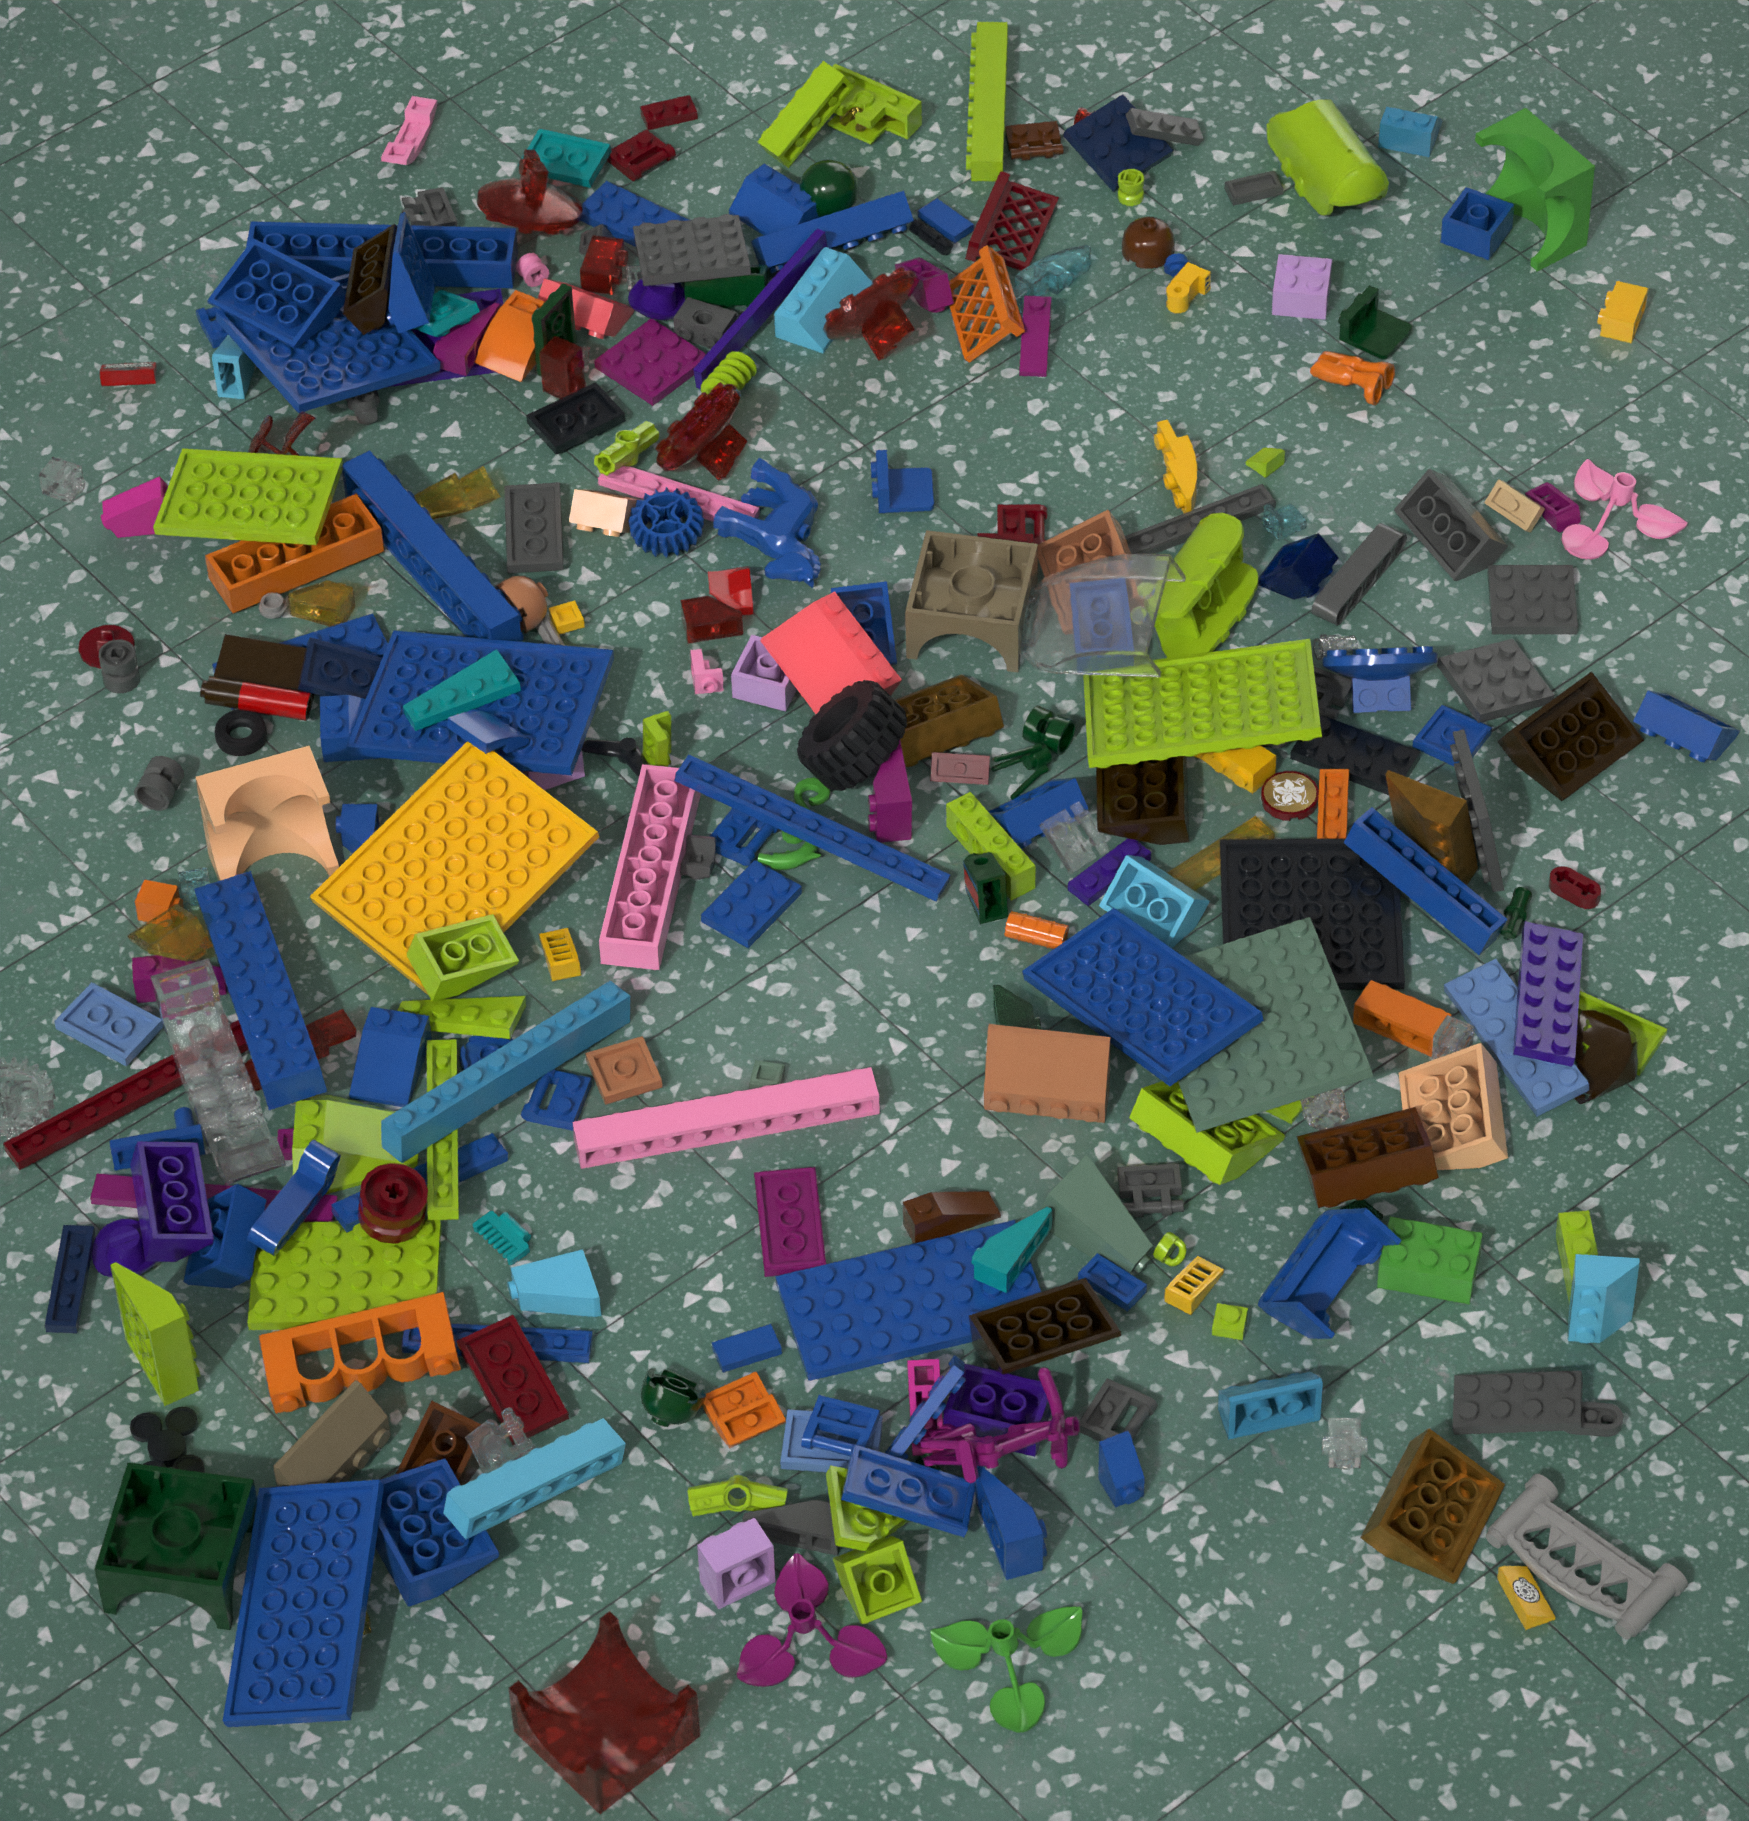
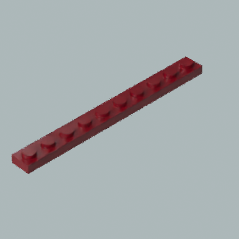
M237 1020L4 1142L5 1152L17 1168L21 1170L247 1051L248 1047L239 1021Z

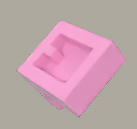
M702 649L690 650L691 673L695 694L723 691L722 669H710L709 660H703Z

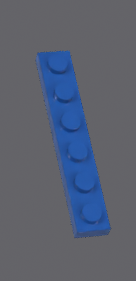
M493 1133L458 1148V1183L508 1161V1152ZM426 1162L412 1169H415L424 1178L427 1185ZM360 1192L331 1204L333 1215L346 1233L352 1231L353 1227L360 1223L358 1219Z

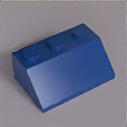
M765 163L745 178L729 209V214L733 216L739 215L741 222L762 235L820 218L816 211L817 203L811 202V196L805 191H800L799 184Z
M1650 690L1647 691L1633 722L1641 725V732L1652 737H1656L1658 734L1666 738L1665 744L1678 750L1684 747L1691 751L1690 757L1705 763L1706 759L1716 761L1740 732V730L1666 693Z
M1076 778L1052 779L988 812L1020 848H1024L1033 843L1031 838L1039 834L1041 837L1048 836L1057 831V825L1063 822L1065 825H1069L1080 820V814L1088 811L1089 808Z
M239 1184L208 1198L207 1202L214 1240L212 1244L189 1255L183 1282L187 1285L233 1288L248 1281L254 1272L253 1262L258 1247L247 1241V1237L254 1223L264 1212L267 1199Z

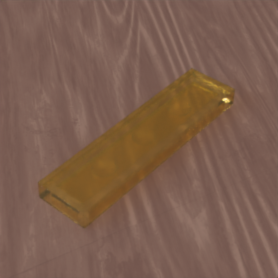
M1254 816L1220 839H1274L1275 833ZM1220 839L1167 873L1194 891L1220 875Z

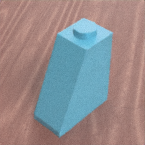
M227 335L212 355L218 397L245 399L256 365L235 341Z
M583 1249L511 1268L512 1281L507 1282L511 1299H517L521 1311L588 1317L601 1316L600 1297Z

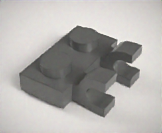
M443 187L418 191V197L402 198L404 206L402 213H406L411 225L457 227V219Z

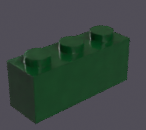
M750 265L751 275L684 282L685 300L689 297L708 304L719 305L723 308H731L735 305H746L748 307L768 284V265Z

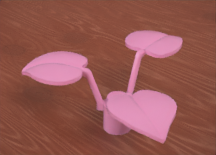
M1587 459L1575 476V491L1588 501H1597L1599 499L1607 501L1610 499V502L1594 532L1585 525L1573 524L1563 531L1561 540L1565 550L1578 558L1596 559L1603 556L1608 549L1609 543L1607 539L1598 534L1601 532L1613 506H1624L1630 501L1632 503L1633 515L1638 518L1637 528L1651 538H1669L1683 530L1687 526V522L1672 512L1652 504H1643L1638 510L1636 501L1638 494L1633 492L1636 479L1631 474L1625 472L1617 473L1613 477Z

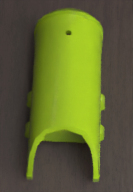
M1331 99L1310 101L1296 109L1277 113L1269 119L1266 132L1267 141L1282 164V172L1287 178H1292L1297 194L1300 197H1305L1320 215H1331L1334 206L1358 205L1374 199L1380 200L1387 195L1389 182L1385 172L1377 164Z
M1221 512L1204 517L1145 599L1146 613L1156 629L1162 651L1167 658L1213 652L1219 643H1224L1229 637V630L1236 621H1241L1247 613L1246 608L1255 595L1259 583L1258 572L1251 565L1243 563L1242 540L1244 538V527L1239 519L1230 514Z

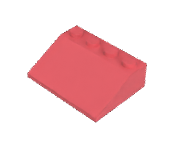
M836 592L814 601L760 640L815 714L820 711V707L824 703L826 704L831 700L833 695L840 693L848 685L852 686L854 682H863V680L877 682L891 696L902 681Z

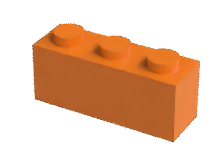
M1370 980L1354 1004L1353 1023L1434 1058L1450 1034L1452 1014L1445 1012L1441 1008L1419 1001L1413 996L1398 992L1387 985Z

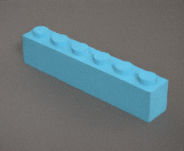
M604 1418L594 1423H587L579 1430L567 1436L562 1435L554 1442L542 1448H535L527 1455L515 1461L510 1460L502 1467L490 1473H483L467 1484L455 1486L447 1493L444 1515L461 1535L468 1539L621 1465L626 1443Z

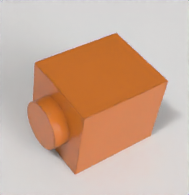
M144 880L135 899L138 920L172 927L176 916H180L183 910V899L180 898L178 886Z

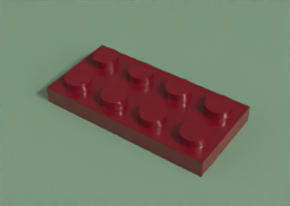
M514 1315L457 1340L458 1349L511 1445H515L569 1419L567 1409Z

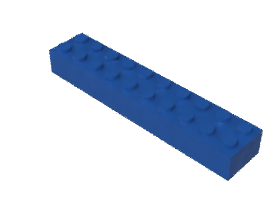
M251 221L246 247L254 238L331 279L350 273L353 249L391 225ZM411 225L434 278L435 286L513 288L518 257L516 228Z
M367 451L342 464L345 497L347 498L354 494L359 496L381 527L383 545L466 637L518 642L524 640L520 629L522 617L519 610L506 601L500 589L496 590L489 577L476 568L473 559L463 554L458 543L446 535L443 526L433 521L429 511L416 502L413 493L403 488L399 478L387 470L382 459H377L371 451Z
M251 871L195 888L194 891L268 1109L272 1110L328 1092Z

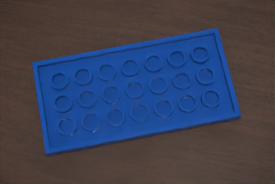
M1115 908L1022 971L1025 981L1100 1036L1111 1037V1044L1168 1086L1176 1083L1264 1021L1262 1012Z
M1015 1220L775 1276L776 1286L808 1381L971 1343L969 1315L1040 1293L1041 1289L1030 1261L1007 1293L974 1279V1265H972L971 1261L976 1249L982 1248L990 1237L1016 1224Z
M380 1480L259 1488L222 1721L227 1727L351 1720L384 1485Z

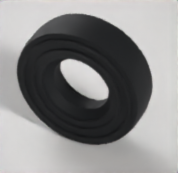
M245 710L230 711L224 714L216 723V742L219 748L229 755L246 756L253 754L261 749L266 742V724L263 718L256 712ZM238 727H247L252 730V733L245 738L236 739L230 736V732Z

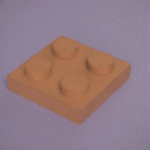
M643 1036L585 1053L586 1062L605 1105L663 1088L662 1079Z

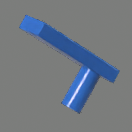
M181 1107L175 1111L176 1129L109 1140L115 1171L131 1168L130 1164L137 1141L198 1143L199 1154L206 1155L201 1125H194L191 1109Z

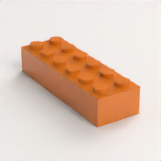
M354 494L330 505L317 545L241 540L205 555L209 580L231 612L236 613L260 603L261 598L265 594H282L384 552L381 527L359 496Z

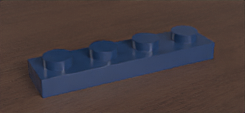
M63 1225L45 1321L46 1332H78L96 1234L94 1226Z

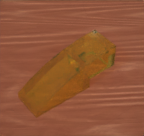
M482 466L460 479L456 473H453L415 494L414 497L421 507H425L429 511L432 519H437L483 506L499 498L500 494L486 468Z

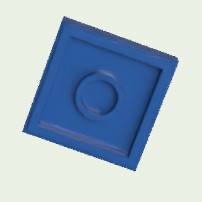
M1441 705L1415 737L1412 747L1454 766L1459 761H1453L1450 745L1455 744L1453 732L1464 729L1473 758L1490 737L1492 727L1481 722L1478 723L1473 718Z

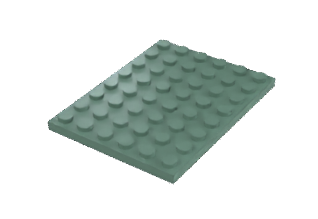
M1310 917L1183 956L1259 1009L1264 1019L1257 1026L1178 1080L1196 1133L1373 1077L1370 1064Z

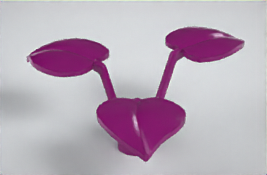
M795 1553L781 1570L775 1585L776 1602L782 1610L789 1613L791 1622L787 1627L788 1633L785 1643L781 1646L780 1641L772 1635H758L752 1638L741 1652L736 1676L740 1681L757 1687H768L783 1682L790 1676L795 1667L794 1657L786 1651L791 1645L794 1633L806 1634L813 1631L814 1628L818 1629L830 1645L835 1646L830 1652V1663L834 1670L842 1676L857 1678L872 1672L886 1663L887 1653L878 1637L870 1630L861 1626L850 1625L843 1627L838 1634V1641L831 1637L822 1626L821 1621L817 1620L814 1609L821 1605L828 1595L829 1586L827 1579L817 1567L809 1563L799 1553Z

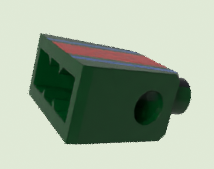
M988 852L980 855L973 853L968 855L963 860L965 889L979 923L984 924L1007 918L1006 879L1001 866L992 853ZM985 891L991 894L990 898L987 900H985L984 898L987 896Z

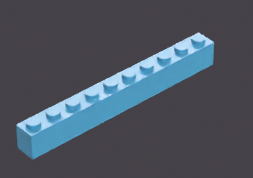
M612 981L600 986L381 1121L382 1148L401 1163L410 1159L457 1128L465 1125L630 1022L631 996Z

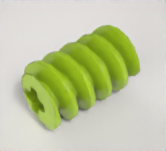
M732 351L728 353L725 359L715 367L714 371L701 384V393L706 402L715 409H725L728 403L733 401L734 396H737L746 383L757 373L755 362L742 352Z

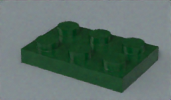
M563 283L555 292L549 295L547 301L540 308H537L532 315L537 374L546 379L577 346L572 287Z

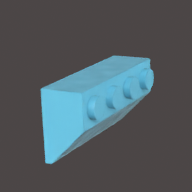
M824 247L774 313L775 337L823 354L873 287L872 281L849 255Z

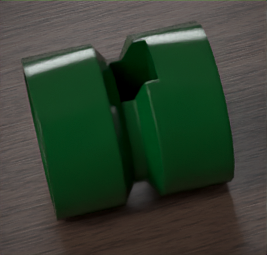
M1037 705L1032 709L1025 721L1022 737L1033 744L1044 743L1051 752L1062 755L1069 748L1073 740L1076 723L1074 720L1063 715L1055 717L1053 711Z

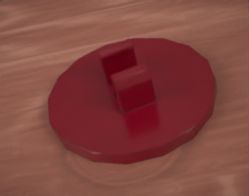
M102 625L91 629L83 635L79 641L78 652L82 661L86 664L101 669L99 650L105 643L122 639L130 642L135 648V641L131 633L123 627Z

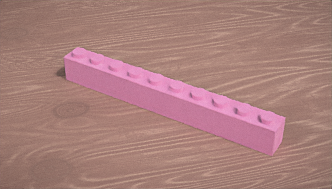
M871 1067L854 1069L843 1073L826 1074L821 1077L794 1080L772 1086L766 1085L761 1088L734 1091L717 1096H706L700 1099L674 1102L668 1105L646 1107L640 1110L614 1113L596 1118H585L572 1122L574 1142L580 1168L583 1169L880 1114L879 1093Z

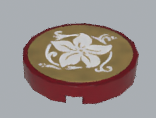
M1295 771L1276 773L1266 779L1262 786L1261 800L1264 810L1272 817L1280 820L1290 821L1291 818L1297 817L1298 820L1304 819L1311 815L1318 806L1319 789L1315 781L1305 774Z

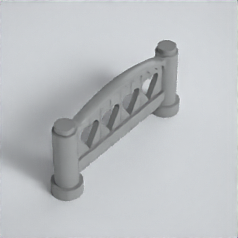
M1534 1474L1525 1483V1490L1488 1528V1533L1486 1534L1487 1541L1498 1549L1502 1546H1510L1523 1563L1549 1587L1572 1602L1617 1621L1615 1630L1624 1639L1629 1640L1631 1637H1636L1673 1596H1679L1687 1588L1688 1581L1679 1569L1668 1563H1664L1655 1573L1640 1565V1563L1553 1504L1552 1502L1558 1497L1556 1487L1545 1476ZM1550 1528L1549 1545L1545 1549H1538L1535 1547L1534 1542H1528L1524 1539V1535L1527 1533ZM1576 1546L1575 1561L1571 1567H1563L1560 1564V1560H1554L1549 1556L1552 1551ZM1597 1564L1602 1565L1600 1583L1595 1586L1589 1585L1585 1578H1579L1575 1574L1578 1569ZM1624 1582L1628 1583L1626 1601L1622 1604L1613 1602L1611 1596H1605L1601 1592L1605 1587Z

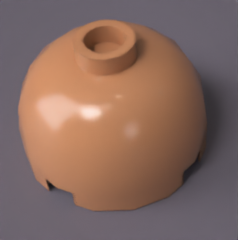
M512 576L495 586L496 590L500 589L503 592L506 601L519 610L522 621H520L521 632L524 630V633H528L543 621L547 612L545 598L548 596V592L541 582L535 583L526 576Z

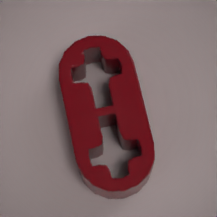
M1565 866L1556 867L1551 871L1549 877V889L1551 892L1583 909H1592L1598 906L1601 897V887L1598 883Z

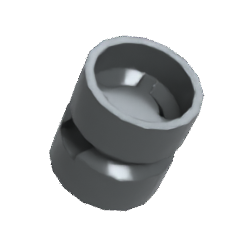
M122 639L105 643L99 650V662L105 688L114 693L132 691L140 682L134 646Z
M155 756L151 758L144 771V775L134 790L136 799L143 806L151 810L163 811L167 809L184 777V770L175 760L169 757Z

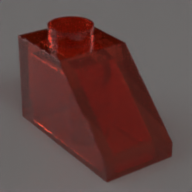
M710 596L681 600L682 622L688 644L743 635L741 611Z

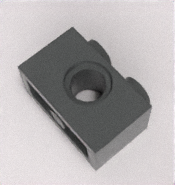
M687 297L673 318L674 333L688 342L711 349L737 320L736 312Z

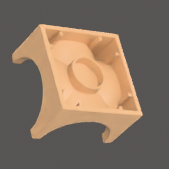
M310 746L196 776L208 855L218 881L242 874L256 861L280 853H296L308 856L320 863L329 876L339 868L322 805L330 803L329 793Z

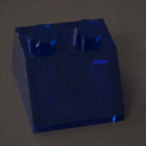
M1319 533L1282 546L1258 577V585L1293 600L1304 596L1309 598L1318 592L1321 581L1333 572L1332 567L1339 557Z

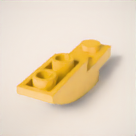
M1168 419L1157 422V434H1154V443L1157 450H1161L1164 454L1166 474H1163L1164 485L1167 490L1172 491L1176 508H1181L1184 514L1194 510L1196 502L1197 462L1195 452L1188 435L1177 438Z

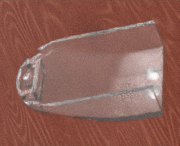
M1147 553L1108 556L1053 573L1039 581L1031 589L1023 625L1021 654L1032 666L1048 673L1160 677V669L1147 653L1165 582H1185L1186 576L1170 554Z

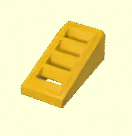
M568 928L540 933L539 939L551 980L557 981L580 976V962Z
M1197 1256L1165 1288L1164 1302L1192 1315L1224 1274V1269ZM1200 1267V1268H1202V1269H1204V1270L1210 1272L1211 1274L1208 1275V1274H1206V1273H1204V1272L1198 1270V1268ZM1195 1274V1275H1197V1276H1199V1277H1201V1278H1203V1279H1205V1280H1204V1281H1201V1280H1199V1279L1193 1277V1275ZM1189 1281V1282H1191V1283L1197 1285L1198 1287L1196 1288V1287H1194V1286L1188 1284L1187 1282ZM1182 1289H1185V1290L1191 1292V1294H1188V1293L1182 1291Z

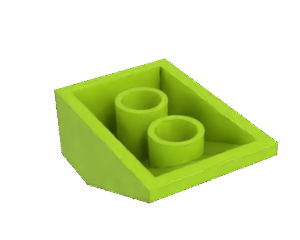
M493 914L417 933L414 935L407 952V957L432 1002L460 995L510 969L519 962Z

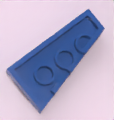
M955 1355L948 1363L950 1370L945 1376L938 1377L927 1395L929 1398L926 1402L923 1400L917 1406L909 1419V1425L907 1427L904 1426L885 1451V1454L904 1460L907 1459L908 1455L905 1453L911 1443L917 1445L927 1432V1429L924 1428L925 1424L931 1417L936 1420L947 1404L943 1402L949 1392L955 1394L964 1383L965 1378L962 1375L965 1362Z

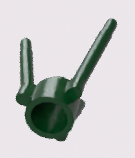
M1037 743L1031 747L995 756L993 758L994 762H1004L992 766L991 770L995 772L1023 762L1026 769L1035 770L1010 796L1011 799H1014L1022 794L1038 777L1049 771L1047 765L1052 762V755L1044 743Z

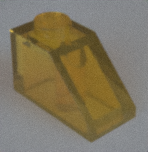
M329 580L292 591L288 595L291 616L330 627L347 622L356 607L353 587Z

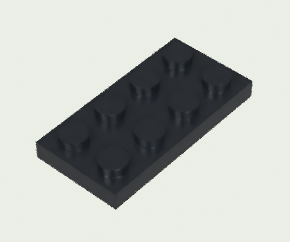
M1320 715L1322 737L1314 738L1310 741L1297 740L1290 759L1319 770L1349 769V781L1389 795L1385 775L1387 771L1390 770L1409 778L1420 760V751Z

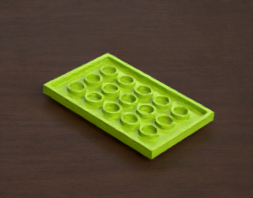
M182 448L153 526L155 535L317 545L343 470L342 458Z
M425 1220L423 1227L416 1236L408 1241L396 1244L383 1243L370 1237L362 1229L360 1223L355 1225L352 1231L346 1233L338 1221L302 1222L275 1256L259 1247L256 1250L253 1262L254 1272L251 1276L248 1329L284 1330L438 1293L441 1220Z

